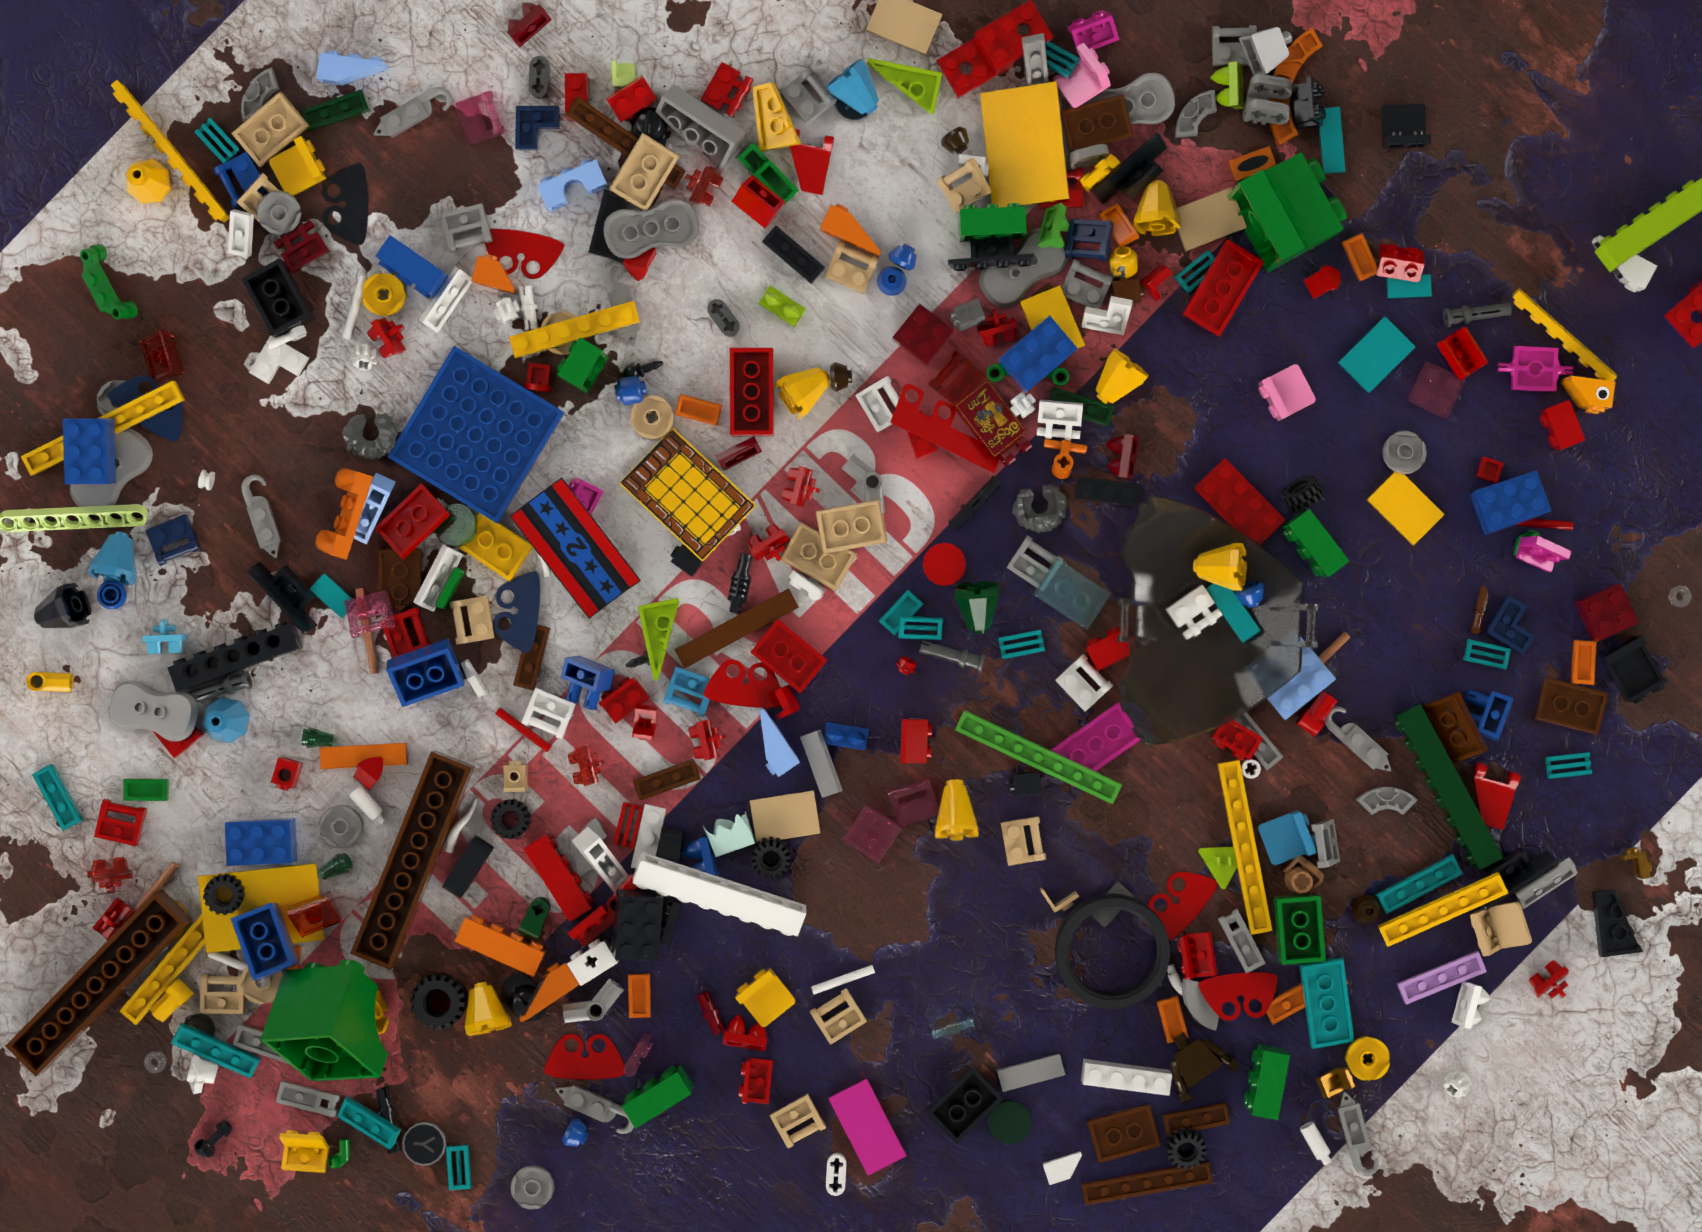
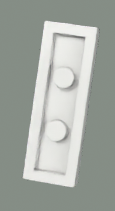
M455 266L419 318V321L438 333L472 284V278Z
M442 545L413 602L434 612L437 607L436 602L453 569L458 566L463 554L446 545Z
M645 804L631 868L636 869L642 852L656 856L667 808Z

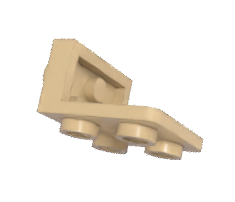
M1519 902L1495 905L1488 910L1481 908L1470 914L1471 925L1475 930L1478 946L1483 956L1492 955L1503 948L1528 945L1532 942Z

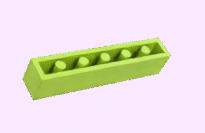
M1702 178L1696 182L1692 179L1682 186L1683 191L1680 193L1674 191L1665 198L1667 200L1665 203L1661 204L1659 201L1649 208L1650 213L1647 215L1641 213L1632 220V225L1628 226L1625 224L1615 231L1617 235L1614 237L1608 235L1599 242L1601 246L1594 252L1608 271L1612 272L1702 211Z

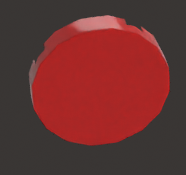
M936 544L924 556V573L936 585H952L960 580L965 572V557L961 550L953 544Z

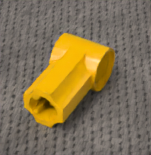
M32 672L27 676L26 685L32 691L72 692L74 678L73 673ZM38 675L43 679L40 687L36 686L34 682L35 677Z
M180 978L174 981L165 990L166 993L150 1008L152 1015L161 1022H164L179 1006L184 1005L194 995V992Z

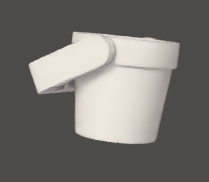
M195 1054L192 1057L187 1082L190 1083L193 1094L202 1093L204 1083L214 1084L219 1066Z

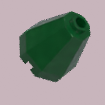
M978 581L979 584L965 582L955 585V598L968 629L973 630L975 634L985 633L986 629L991 628L999 596L998 583Z

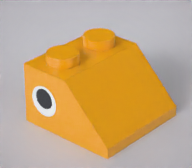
M1569 376L1561 379L1560 384L1578 408L1585 409V413L1598 414L1612 408L1615 381Z

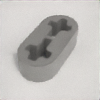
M1098 144L1075 150L1068 155V159L1072 169L1085 168L1097 165L1102 159H1106L1110 153L1107 145Z

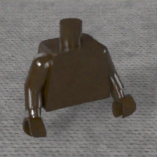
M1184 1032L1179 1033L1173 1038L1179 1049L1172 1054L1174 1058L1170 1062V1068L1176 1090L1178 1091L1177 1094L1182 1103L1192 1100L1191 1096L1186 1092L1187 1086L1190 1088L1221 1067L1222 1063L1227 1064L1231 1073L1239 1065L1232 1056L1207 1038L1200 1040L1196 1037L1189 1041Z

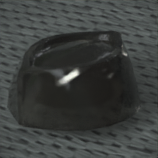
M196 1013L185 1018L184 1024L215 1037L216 1026L208 1015Z

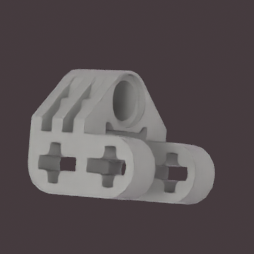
M1264 74L1252 76L1245 99L1242 115L1243 121H1251L1256 124L1260 122L1261 125H1266V122L1272 124L1287 123L1290 116L1289 106L1283 103L1268 101L1269 97L1276 99L1289 98L1292 95L1293 83L1289 79Z

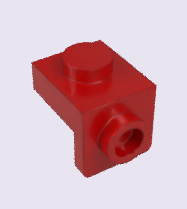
M636 704L634 728L632 731L633 738L653 740L656 731L658 707Z

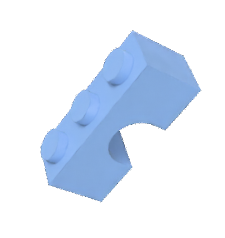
M587 159L581 162L580 166L572 169V167L566 168L560 172L561 175L554 178L548 176L540 180L541 184L537 185L549 212L569 204L566 190L573 183L584 185L588 195L609 187L596 159L593 161L592 159Z

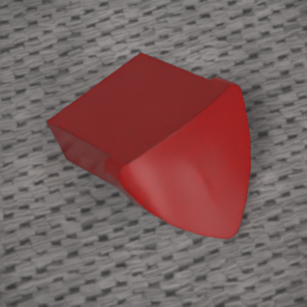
M650 248L637 257L624 260L625 268L636 281L642 280L647 274L649 266L657 254L656 248Z
M1160 264L1140 280L1155 301L1161 298L1156 287L1172 275V272L1168 267Z
M1324 265L1320 267V271L1303 280L1313 299L1331 289L1334 291L1338 288L1341 277L1337 269Z
M529 362L527 381L524 388L533 392H550L551 365Z
M789 684L774 691L784 710L775 715L777 721L800 710L801 707Z
M372 757L361 761L356 766L357 770L353 778L370 791L382 774L383 758Z

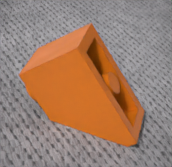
M485 254L484 257L478 256L471 281L475 284L516 295L517 290L503 265L497 261L498 257Z

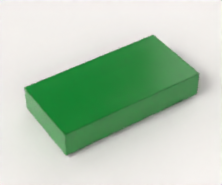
M458 567L453 569L436 602L437 607L441 609L447 608L466 571Z
M123 779V801H168L169 779Z

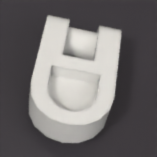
M793 570L788 576L791 579L789 583L798 590L803 588L808 591L811 600H819L823 597V590L797 571Z

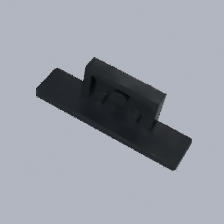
M1155 133L1092 189L1099 202L1104 204L1118 191L1131 200L1163 172L1161 166L1153 161L1167 149L1160 134Z
M1014 237L970 240L971 258L948 260L949 267L954 269V271H966L970 267H975L976 270L988 269V266L1008 268L1013 264H1018L1020 267L1031 266V263H1036L1034 254L1015 255Z
M261 562L248 568L247 572L251 575L252 579L262 587L266 594L272 598L281 611L292 620L303 634L317 627L316 622L304 610L316 596L288 565L283 566L274 576Z
M1519 847L1484 870L1487 877L1499 872L1509 894L1481 905L1484 910L1494 907L1521 887L1532 882L1544 872L1549 871L1558 864L1557 860L1548 851H1545L1530 861L1525 851Z

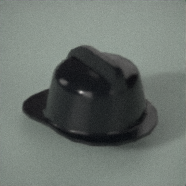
M649 107L638 111L633 120L632 134L639 138L644 133L665 146L667 123L655 112L657 108Z
M513 974L503 982L501 988L502 997L517 1017L520 1018L537 986L529 977L523 974ZM544 1008L543 1010H541L540 1012H538L526 1021H536L537 1019L541 1018L545 1013L546 1008Z

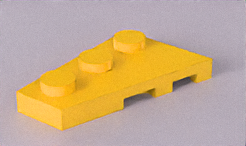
M770 82L752 87L760 151L767 152L801 144L775 83Z

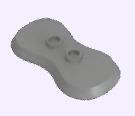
M1146 73L1124 87L1116 89L1106 88L1082 104L1124 94L1131 125L1138 123L1158 124L1168 119L1173 113L1175 98L1171 84L1166 77L1158 73Z
M680 198L665 200L656 207L645 211L617 210L611 213L604 222V237L607 246L614 255L626 259L637 257L648 249L657 246H687L699 234V221L696 211L689 202Z
M1040 228L1032 230L1015 250V255L1034 254L1036 263H1031V266L1020 267L1018 264L1010 265L1008 268L988 266V269L982 270L979 275V285L983 294L998 308H1011L1019 304L1036 282L1055 276L1066 267L1069 261L1065 257L1066 244L1062 248L1049 246L1042 249L1036 245Z
M129 428L116 434V483L70 484V495L78 507L115 505L124 485L132 478L142 474L150 466L153 450L149 442L137 431Z
M126 681L120 684L112 695L109 716L111 722L121 730L148 729L169 741H181L189 737L196 725L198 704L192 695L183 691L159 693L138 681Z

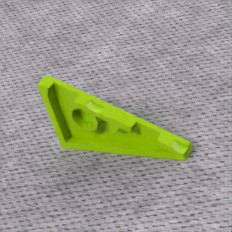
M868 58L867 65L930 115H934L942 78L941 72Z
M679 598L638 606L653 681L659 680L679 605Z

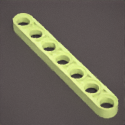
M139 504L5 510L0 514V529L5 532L142 526L147 520L148 510ZM138 512L142 514L143 517L136 518L132 515V513ZM117 513L122 518L114 519L110 514ZM95 514L99 516L100 519L93 520L89 517V515ZM74 515L78 518V521H72L67 516ZM52 516L56 518L57 521L50 522L46 519V517ZM31 517L35 520V523H29L24 518ZM9 518L13 520L14 523L7 524L3 521V519Z

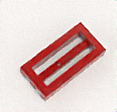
M623 802L613 844L631 849L635 848L644 806ZM627 807H629L630 812L625 828L623 841H620L619 837ZM637 809L639 812L631 843H628L627 840L634 811Z

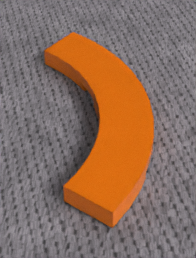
M1313 27L1300 35L1288 47L1289 56L1275 67L1272 76L1286 78L1292 83L1294 82L1295 76L1302 64L1314 52L1323 47ZM1269 97L1268 101L1286 104L1290 108V97L1287 99ZM1291 110L1287 123H1270L1278 146L1298 135L1292 120Z

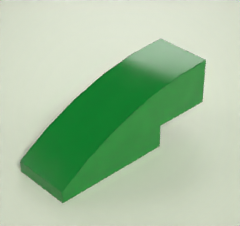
M749 142L735 156L751 175L782 198L785 204L799 191L754 143Z

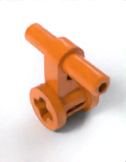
M1044 440V447L1060 450L1052 465V474L1058 479H1065L1071 473L1074 462L1073 458L1069 455V451L1083 454L1087 452L1086 445L1071 443L1069 440Z

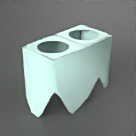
M746 812L742 817L737 814L735 816V823L731 820L717 819L713 835L704 827L716 857L755 844V838Z

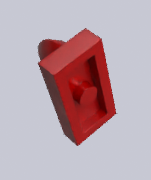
M738 1014L731 1020L727 1030L724 1031L723 1045L765 1052L767 1045L766 1031L764 1027L756 1023L749 1030L748 1035H745V1025L742 1017Z

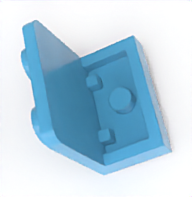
M1296 810L1258 826L1259 834L1271 864L1278 865L1299 855L1306 854L1310 856L1317 853L1315 849L1317 847L1316 839L1308 831L1307 827L1310 826L1306 814L1302 815L1300 811Z

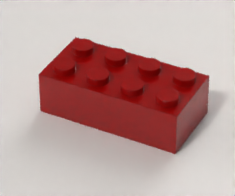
M730 348L731 437H774V348Z

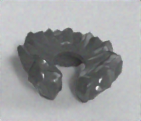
M387 413L382 415L376 414L374 423L379 429V436L373 441H368L363 437V429L368 424L364 414L356 415L349 420L348 424L343 428L342 436L347 443V449L352 451L353 455H357L365 460H379L386 453H390L391 449L395 446L398 431L396 425L392 422V418Z
M1050 484L1043 485L1042 495L1048 502V509L1043 514H1037L1031 508L1034 491L1031 488L1027 490L1021 489L1020 493L1016 496L1017 499L1012 509V514L1016 516L1020 527H1024L1026 531H1035L1038 534L1057 528L1058 524H1061L1062 519L1065 518V510L1067 509L1066 496L1059 488Z

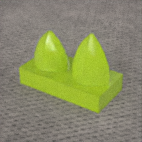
M1237 61L1228 62V66L1217 70L1210 77L1218 84L1229 85V88L1224 89L1216 96V101L1235 110L1244 109L1243 65Z
M771 285L758 303L794 328L806 311V308Z

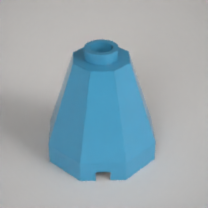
M858 59L849 65L840 75H837L825 86L832 95L860 114L866 112L869 115L878 108L876 103L879 101L867 65L862 59Z
M116 532L108 536L90 564L88 574L92 578L98 579L100 575L103 576V581L116 580L125 586L129 585V583L135 585L137 572L133 540L128 538L129 534Z
M221 697L206 706L202 725L211 739L232 743L246 734L250 715L241 701Z

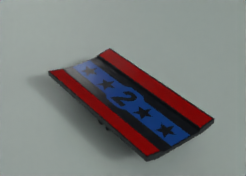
M562 477L509 516L589 619L641 581Z

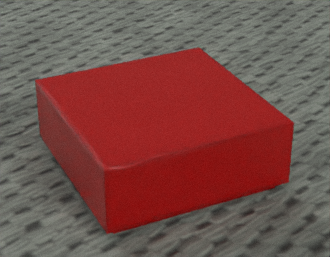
M1483 456L1476 473V478L1497 484L1504 463Z

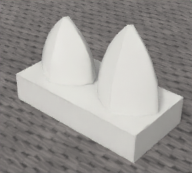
M1463 981L1452 1023L1471 1029L1472 1025L1482 1020L1476 1008L1477 1005L1486 1003L1491 999L1489 994L1481 986Z

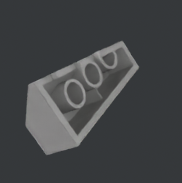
M675 84L662 96L655 111L675 131H680L684 135L685 141L690 146L693 144L702 153L700 156L706 162L709 160L716 167L714 170L719 175L739 148L746 134V131Z

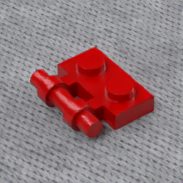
M721 62L701 97V101L718 111L721 110L724 104L729 106L725 114L733 118L735 112L740 110L742 106L740 103L745 94H749L753 79L746 75L743 82L738 81L741 72ZM733 87L738 89L733 99L728 98Z

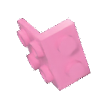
M1085 43L1076 47L1080 60L1070 77L1066 78L1060 74L1053 77V82H1057L1058 89L1073 108L1079 107L1111 86L1108 78L1109 69L1104 62L1100 63L1097 60L1099 58L1094 49H1088Z
M1297 364L1258 383L1261 396L1267 399L1270 405L1268 407L1273 418H1277L1278 421L1316 401L1308 382Z

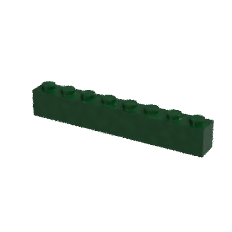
M1416 703L1393 715L1396 720L1393 722L1395 728L1399 733H1403L1406 738L1404 741L1406 748L1409 752L1413 751L1416 757L1414 760L1416 767L1420 772L1423 770L1427 777L1424 779L1430 791L1434 790L1437 796L1434 798L1440 810L1444 809L1447 815L1445 820L1448 826L1456 831L1457 836H1455L1457 843L1461 848H1465L1468 854L1465 857L1469 865L1481 870L1502 859L1501 852L1421 704Z

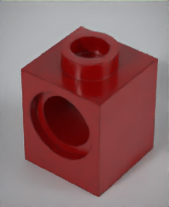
M283 756L278 757L271 783L276 784V788L288 791L289 788H296L303 762ZM284 769H288L291 773L289 780H285L282 777Z

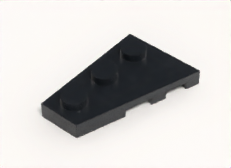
M604 189L588 253L624 262L626 258L614 255L607 246L604 237V222L606 218L617 210L626 209V199L612 191Z
M1614 889L1593 891L1592 899L1599 957L1643 952L1641 946L1636 941L1633 927L1629 925L1625 916L1626 912L1617 891Z

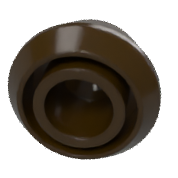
M960 126L953 129L941 139V146L952 154L956 152L959 155L968 149L969 138L964 127Z
M834 362L830 365L831 389L838 392L847 388L848 383H852V370H848L846 365Z
M1361 895L1354 900L1351 912L1354 919L1359 923L1372 924L1380 917L1381 905L1375 897Z

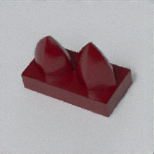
M523 3L522 12L524 17L521 20L509 19L507 33L519 48L552 20L540 4Z
M1125 434V436L1113 438L1106 443L1110 450L1122 455L1121 458L1114 459L1107 464L1108 469L1114 475L1127 480L1134 479L1139 437Z

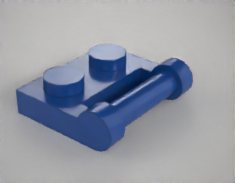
M247 152L213 169L215 175L219 176L232 199L231 204L234 208L240 207L237 200L241 196H239L226 172L230 170L234 172L244 192L260 175L251 156ZM262 186L257 190L261 194L267 192Z

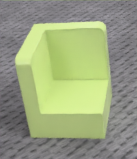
M616 60L611 61L612 84L615 91L620 90L636 79L634 63L617 64Z

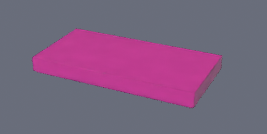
M1117 702L1051 750L1097 771L1144 737L1120 703Z
M867 1078L828 1097L868 1176L906 1157V1153Z

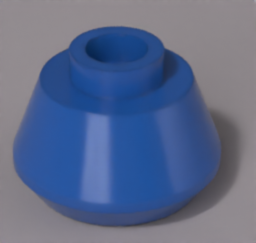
M905 243L903 246L898 245L888 254L890 261L908 271L915 268L917 255L914 254L915 249Z
M886 267L881 270L877 277V285L880 291L886 295H898L906 287V275L898 267Z
M116 580L105 581L99 586L97 591L98 602L101 606L110 610L120 608L127 598L124 585Z
M1250 581L1242 586V591H1235V596L1242 605L1252 608L1258 606L1260 601L1263 600L1264 585L1259 581Z
M579 1118L572 1119L562 1139L565 1146L578 1147L579 1143L584 1145L589 1133L586 1132L587 1127Z

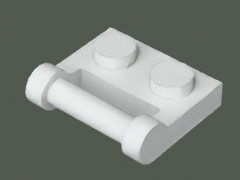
M889 376L855 395L877 433L892 425L890 421L893 416L878 390L882 387L884 388L895 408L899 400V396L891 385L892 381Z
M1082 654L1055 681L1086 712L1113 684L1110 681H1106L1087 661L1088 658ZM1081 666L1101 688L1095 691L1076 669Z
M535 688L522 724L526 726L532 725L556 735V738L562 740L576 703ZM536 711L561 721V724L557 727L533 717V712Z

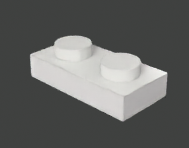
M235 209L230 211L228 253L243 257L251 256L254 214Z

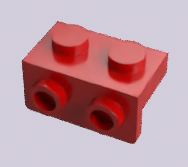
M642 75L606 98L620 122L631 120L635 117L637 111L651 107L654 104L653 101L657 99Z
M1380 244L1378 250V276L1413 282L1420 281L1425 265L1422 250L1414 247H1398L1395 244Z
M1465 326L1437 343L1442 355L1446 358L1459 380L1464 379L1488 363V360Z
M1211 931L1187 933L1179 937L1178 949L1182 953L1183 959L1181 969L1182 973L1185 974L1186 980H1191L1195 977L1217 975Z
M747 1057L746 1063L742 1062L741 1076H745L744 1084H740L739 1097H743V1104H747V1102L769 1104L773 1059Z

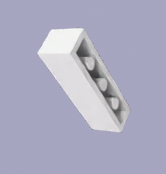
M1083 1059L1081 1074L1083 1085L1170 1096L1172 1073L1168 1069Z

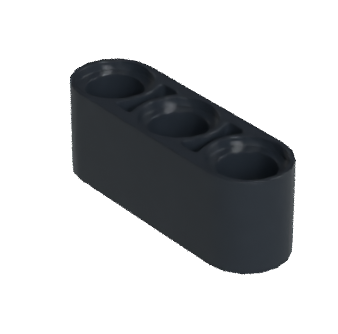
M662 826L658 849L659 858L680 864L684 829Z
M475 835L447 877L442 888L461 899L493 851L494 846Z

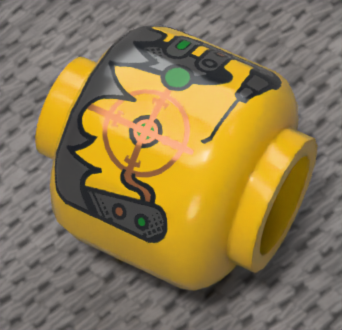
M1126 246L1116 248L1109 257L1111 274L1120 280H1128L1138 271L1136 252Z

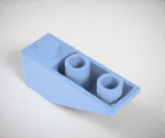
M328 50L327 53H320L316 79L321 83L343 86L388 70V65L379 57L371 56L369 59H362L357 54L349 53L348 56H341L339 52Z

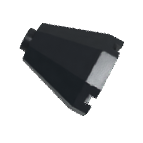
M76 583L58 586L35 608V622L42 628H74L89 624L90 619H87V616L91 615L92 610L86 593L83 590L78 591Z

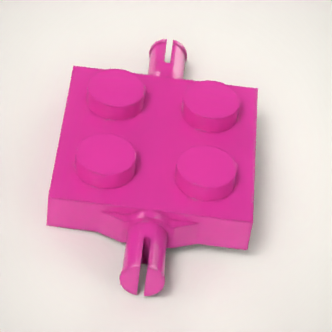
M1514 346L1511 363L1498 362L1497 367L1499 368H1497V372H1510L1511 390L1556 392L1559 375L1572 376L1573 371L1571 370H1573V366H1560L1558 360L1559 348Z

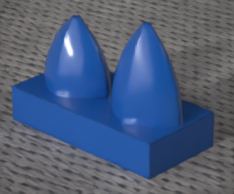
M826 722L824 740L829 745L865 751L869 729Z
M707 836L700 837L683 848L681 854L685 857L693 859L703 858V861L694 865L693 869L718 876L713 850Z

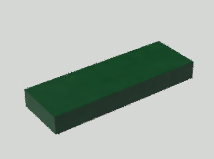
M361 89L301 110V114L309 125L307 131L312 132L369 112L370 110L364 92Z
M1056 387L1052 388L1049 400L1083 403V420L1109 427L1115 406Z

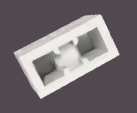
M598 938L588 945L590 949L584 953L579 950L570 956L571 961L567 965L580 986L620 961L614 959L612 947L607 939L600 941ZM596 956L597 961L595 965L594 963L589 964L587 962L590 957L594 958Z

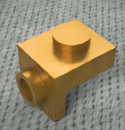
M1633 847L1624 849L1625 853L1619 854V859L1633 860L1637 878L1645 879L1651 877L1652 865L1649 858L1647 859L1645 851Z
M1335 1067L1315 1078L1323 1098H1329L1344 1089L1355 1087L1352 1074L1347 1067Z

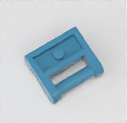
M675 666L663 703L677 705L698 713V716L704 717L710 699L704 697L703 693L710 678ZM676 689L703 699L701 705L674 696V690Z

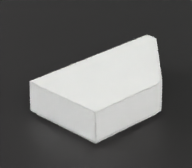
M469 659L461 662L467 680L478 698L486 695L488 690Z
M1081 1151L1042 1163L1049 1185L1071 1178L1082 1156Z

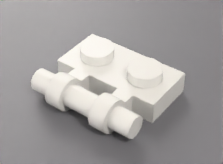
M1040 399L1038 423H1046V428L1037 427V436H1045L1046 439L1059 437L1069 441L1071 439H1080L1081 431L1072 430V426H1081L1083 403ZM1053 424L1066 425V428L1055 429Z
M1203 585L1198 586L1166 609L1178 628L1184 624L1188 627L1182 633L1186 640L1192 636L1196 637L1201 633L1202 629L1208 625L1212 626L1222 616L1218 608L1212 613L1209 611L1208 607L1213 605L1214 601ZM1202 613L1204 618L1195 624L1192 619Z

